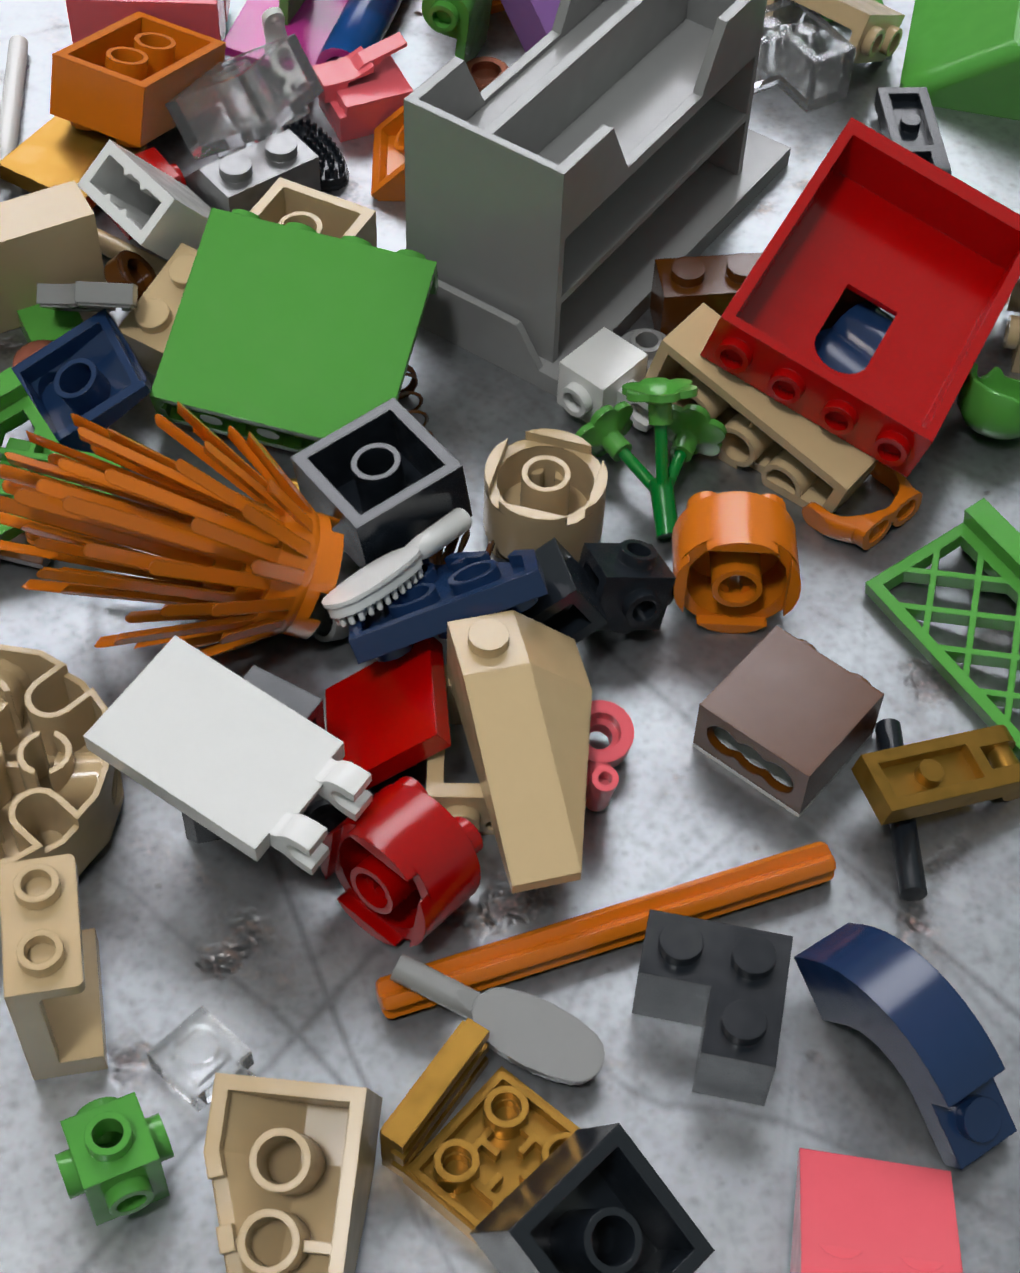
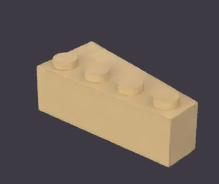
M702 303L661 341L644 379L663 377L669 380L676 378L692 380L693 385L698 387V395L693 398L681 399L672 404L681 407L688 404L700 405L709 412L712 419H716L725 425L727 433L722 441V448L718 453L719 460L735 469L739 466H749L760 472L764 486L802 508L810 502H815L834 514L865 482L878 463V460L700 356L721 317L708 305Z

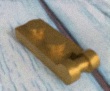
M1005 725L990 726L861 754L851 768L881 826L1002 797L1004 801L1020 798V762L1013 752L1016 743Z

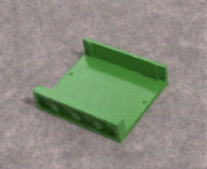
M211 208L149 395L156 414L163 415L171 422L191 426L177 413V401H179L212 432L228 436V426H232L245 440H247L250 431L260 444L298 453L394 397L398 401L429 294H437V262L425 259V255L414 250L400 249L394 252L374 247L368 241L356 236L336 238L320 234L310 226L298 222H289L283 225L262 220L258 215L244 209H233L232 212Z

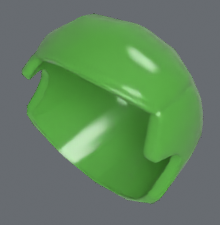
M974 363L957 396V405L966 425L986 438L1000 440L1020 438V380L1004 376L1003 371L999 367H994L986 375L979 377L977 374L978 364Z

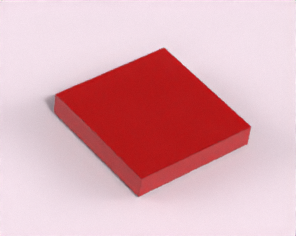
M434 637L414 643L411 651L398 659L388 662L376 661L325 689L327 732L344 742L345 756L342 760L352 762L372 774V781L366 787V790L451 746L443 647Z

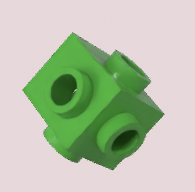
M135 1092L120 1098L102 1097L93 1100L79 1109L76 1115L60 1121L69 1146L68 1150L55 1154L60 1173L70 1199L86 1194L96 1226L117 1217L135 1213L151 1203L170 1196L161 1162L174 1157L167 1132L159 1113L147 1118L144 1117Z

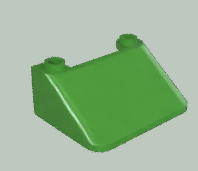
M915 0L899 87H927L933 107L1020 121V0Z

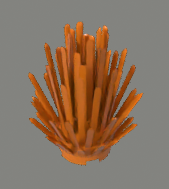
M177 401V413L193 427V432L204 441V447L163 415H154L156 425L252 499L228 488L184 459L180 458L174 461L110 428L106 429L74 413H71L70 416L73 424L79 427L77 431L80 440L91 444V450L96 455L136 473L29 431H26L30 442L57 452L48 455V462L12 452L4 453L11 465L123 498L10 465L0 464V478L4 479L2 489L5 493L14 495V499L0 496V511H2L0 512V524L25 531L27 541L31 544L26 545L0 540V550L147 577L141 578L69 567L59 569L43 567L36 573V576L45 580L30 579L21 586L22 588L68 595L165 604L162 610L130 612L125 616V621L129 623L191 619L207 620L103 636L96 642L94 647L104 648L137 643L133 648L135 649L164 643L166 645L176 635L195 648L216 643L199 650L212 658L278 634L306 640L312 636L320 625V620L310 618L321 593L328 594L337 584L343 557L344 534L332 531V528L339 523L340 519L315 511L266 448L259 443L250 431L246 441L234 427L228 426V438L258 472L179 401Z

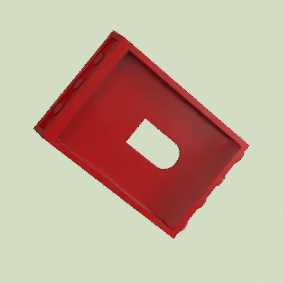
M851 117L721 315L700 356L903 476L908 477L933 443L1020 277V214ZM845 288L850 289L895 316L866 368L853 374L838 372L830 368L820 359L815 349L816 336Z

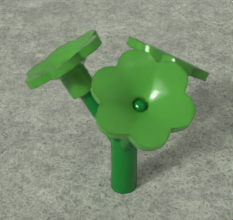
M652 377L643 379L640 382L623 384L622 394L626 396L628 401L645 402L648 404L649 424L654 426L656 478L631 453L632 444L624 437L633 424V421L630 419L633 408L628 402H620L614 407L612 405L601 407L593 414L590 422L583 425L575 435L583 438L592 446V454L595 457H601L608 453L614 461L622 460L643 483L651 495L656 539L669 540L672 539L673 527L678 519L674 485L684 462L690 461L693 455L698 453L707 456L717 455L722 448V441L726 436L727 429L722 422L712 419L709 412L700 405L688 404L681 407L672 404L681 399L693 398L698 395V387L693 385L692 380L684 378L669 380L663 377ZM668 441H669V442H672V446H671V448H670V454H671V456H672V460H671V462H670V464H669V467H668Z

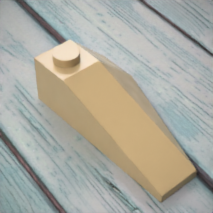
M514 610L447 622V673L511 893L514 894L581 880L592 688L575 639Z
M215 1072L203 1152L207 1178L212 1180L219 1226L215 1228L219 1253L224 1255L226 1273H355L373 1178L383 1097L366 1087Z

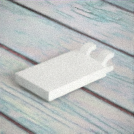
M176 635L83 735L89 751L256 862L272 846L310 875L315 873L330 854L329 847L322 843L328 835L327 828L308 816L302 815V812L316 795L319 794L328 800L335 808L354 821H357L373 801L372 793L366 790V787L372 781V774L352 762L342 760L345 756L343 741Z

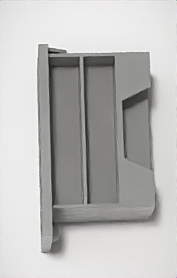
M561 0L552 30L481 92H479L465 60L454 56L404 98L406 249L417 251L425 255V259L436 261L438 272L437 294H429L420 327L556 397L559 362L603 327L621 337L650 307L655 259L700 256L788 165L791 147L748 129L767 0Z

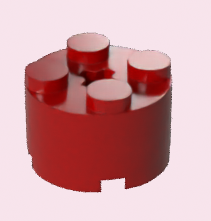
M401 777L394 784L382 788L373 796V801L357 821L349 817L328 833L322 842L329 847L330 852L320 865L324 877L327 880L335 873L345 890L337 898L338 902L363 930L388 945L396 946L403 939L411 940L409 947L417 946L467 901L480 885L481 870L477 853L483 848L481 834L469 820L459 816L453 817L439 802L429 796L425 788L412 777Z

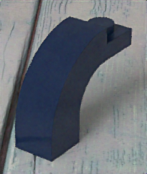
M847 923L794 956L822 1020L844 1024L860 1031L872 1040L894 1064L915 1099L944 1165L962 1170L1017 1131L993 1078L1005 1070L995 1047L961 996L939 971L913 948L897 937L876 927Z

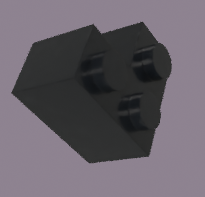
M650 909L632 1013L702 1027L692 1092L765 1106L777 1062L793 936Z

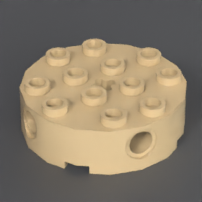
M0 644V863L72 854L76 860L79 876L110 841L124 800L121 771L89 751L83 737L108 707L93 687L89 688L85 681L68 672L67 664L42 650Z

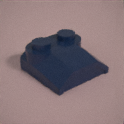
M105 308L11 368L58 442L64 446L84 452L94 453L91 450V444L80 440L77 431L79 427L73 424L70 416L71 413L77 414L107 429L151 392V383L134 351Z

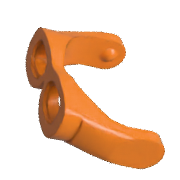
M878 461L870 474L887 486L894 494L895 499L889 507L863 515L839 516L830 513L815 502H810L802 508V516L805 522L819 533L835 540L856 544L862 549L868 550L883 539L891 524L899 527L915 515L921 505L922 493L913 488L905 476Z

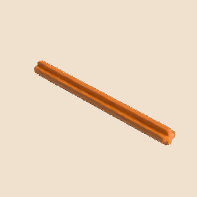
M814 842L425 963V965L477 991H482L643 940L645 938L650 909L707 920L830 881L834 877V870L836 869L835 858L825 842ZM392 974L380 977L375 983L377 1001L385 1018L394 1019L438 1005L391 981L390 977Z

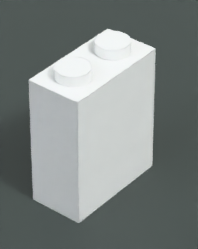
M109 139L77 183L78 187L134 240L157 255L169 260L181 243L198 250L211 207L189 187Z

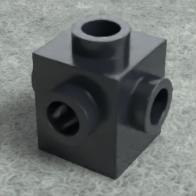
M635 539L624 540L622 543H584L579 564L586 570L609 622L598 630H609L621 634L630 633L633 630H660L667 605H670L674 598L673 586L676 577L654 546Z

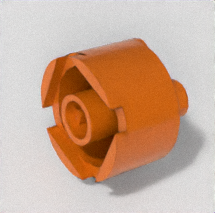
M701 491L688 499L687 509L678 517L672 531L673 574L676 577L673 593L675 602L683 612L685 607L692 614L696 615V624L708 630L729 634L757 631L767 627L766 618L771 617L782 609L783 617L790 612L799 599L801 579L796 529L790 514L786 510L784 500L776 494L766 493L760 495L746 491L721 493Z

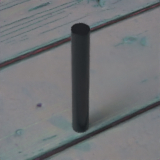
M887 718L876 723L875 734L878 751L904 745L901 724L898 720ZM916 818L890 823L889 827L900 898L905 901L921 900L927 896L928 892Z

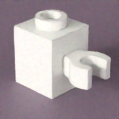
M603 327L559 362L557 403L564 407L570 415L589 423L593 414L605 405H612L614 407L618 403L626 401L633 408V413L630 417L633 421L632 425L641 431L647 432L653 427V425L649 424L648 404L645 402L628 401L626 396L622 394V385L630 382H640L645 378L648 354Z

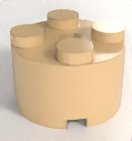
M539 428L525 431V439L508 445L507 438L491 451L484 470L483 527L488 544L492 540L495 541L492 553L496 557L508 559L507 556L514 550H536L555 537L579 563L584 543L599 542L603 531L608 471L604 461L602 460V463H600L592 454V446L586 440L563 430Z

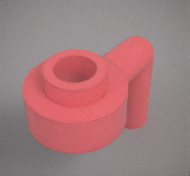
M594 700L591 704L590 733L601 732L609 740V746L604 749H596L589 744L585 806L594 812L602 811L609 805L619 782V775L614 767L626 758L634 739V726L627 712L619 705L605 700Z

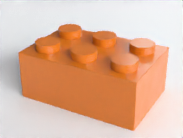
M137 11L52 54L50 114L70 121V124L77 129L97 131L113 137L122 146L142 147L221 99L226 42Z

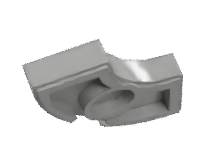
M75 281L73 284L37 283L36 304H40V307L76 312H99L104 308L108 312L116 311V308H122L121 311L128 312L134 311L137 308L138 286L135 284Z

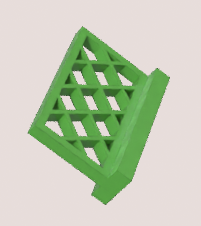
M983 498L965 509L963 523L865 582V593L988 727L995 725H1005L1016 743L1013 752L1020 760V731L1011 722L1012 708L1020 709V693L1014 692L1016 671L1020 670V654H1018L1020 644V533ZM961 547L977 563L976 573L967 574L938 570L939 560ZM932 564L931 569H925ZM984 570L988 576L982 575V571ZM902 582L929 585L926 605L899 602L889 590ZM936 586L973 590L971 611L933 606ZM980 591L1007 594L1017 604L1015 616L978 612ZM916 620L924 621L923 627ZM931 622L969 626L966 648L938 644L929 635ZM975 627L1013 632L1011 653L973 649ZM957 663H964L963 670L957 665ZM971 664L1009 669L1007 691L979 688L969 677ZM997 706L1005 707L1004 714L998 709Z

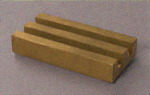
M467 1018L466 1021L462 1020L381 1127L382 1165L403 1178V1171L433 1140L488 1065V1057L485 1055L489 1051V1044L486 1043L489 1039V1030L470 1018Z

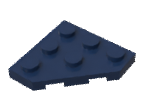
M514 550L507 556L509 562L491 560L488 551L451 553L444 558L446 562L444 565H434L430 563L428 558L423 559V578L418 579L417 584L411 582V589H407L404 584L406 593L403 595L397 588L399 595L397 600H394L390 593L392 601L390 605L385 604L383 599V610L379 611L376 607L373 616H370L367 612L365 621H360L356 613V616H354L355 625L349 624V643L358 664L374 658L378 662L398 659L411 651L414 643L436 635L440 639H447V622L510 610L519 613L528 610L537 603L538 597L548 594L544 574L535 550Z

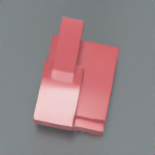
M400 31L365 49L361 45L342 58L312 66V77L318 91L319 106L323 113H325V117H327L331 127L334 128V132H336L340 142L373 135L374 128L403 106L404 98L413 92V89L391 56V54L407 47V42Z

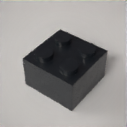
M394 397L290 457L300 492L315 511L340 519L339 523L332 528V531L344 534L343 550L360 568L393 550L405 547L418 534L457 507L464 509L472 517L463 465Z
M620 1123L576 1130L469 1233L498 1273H694L715 1251Z

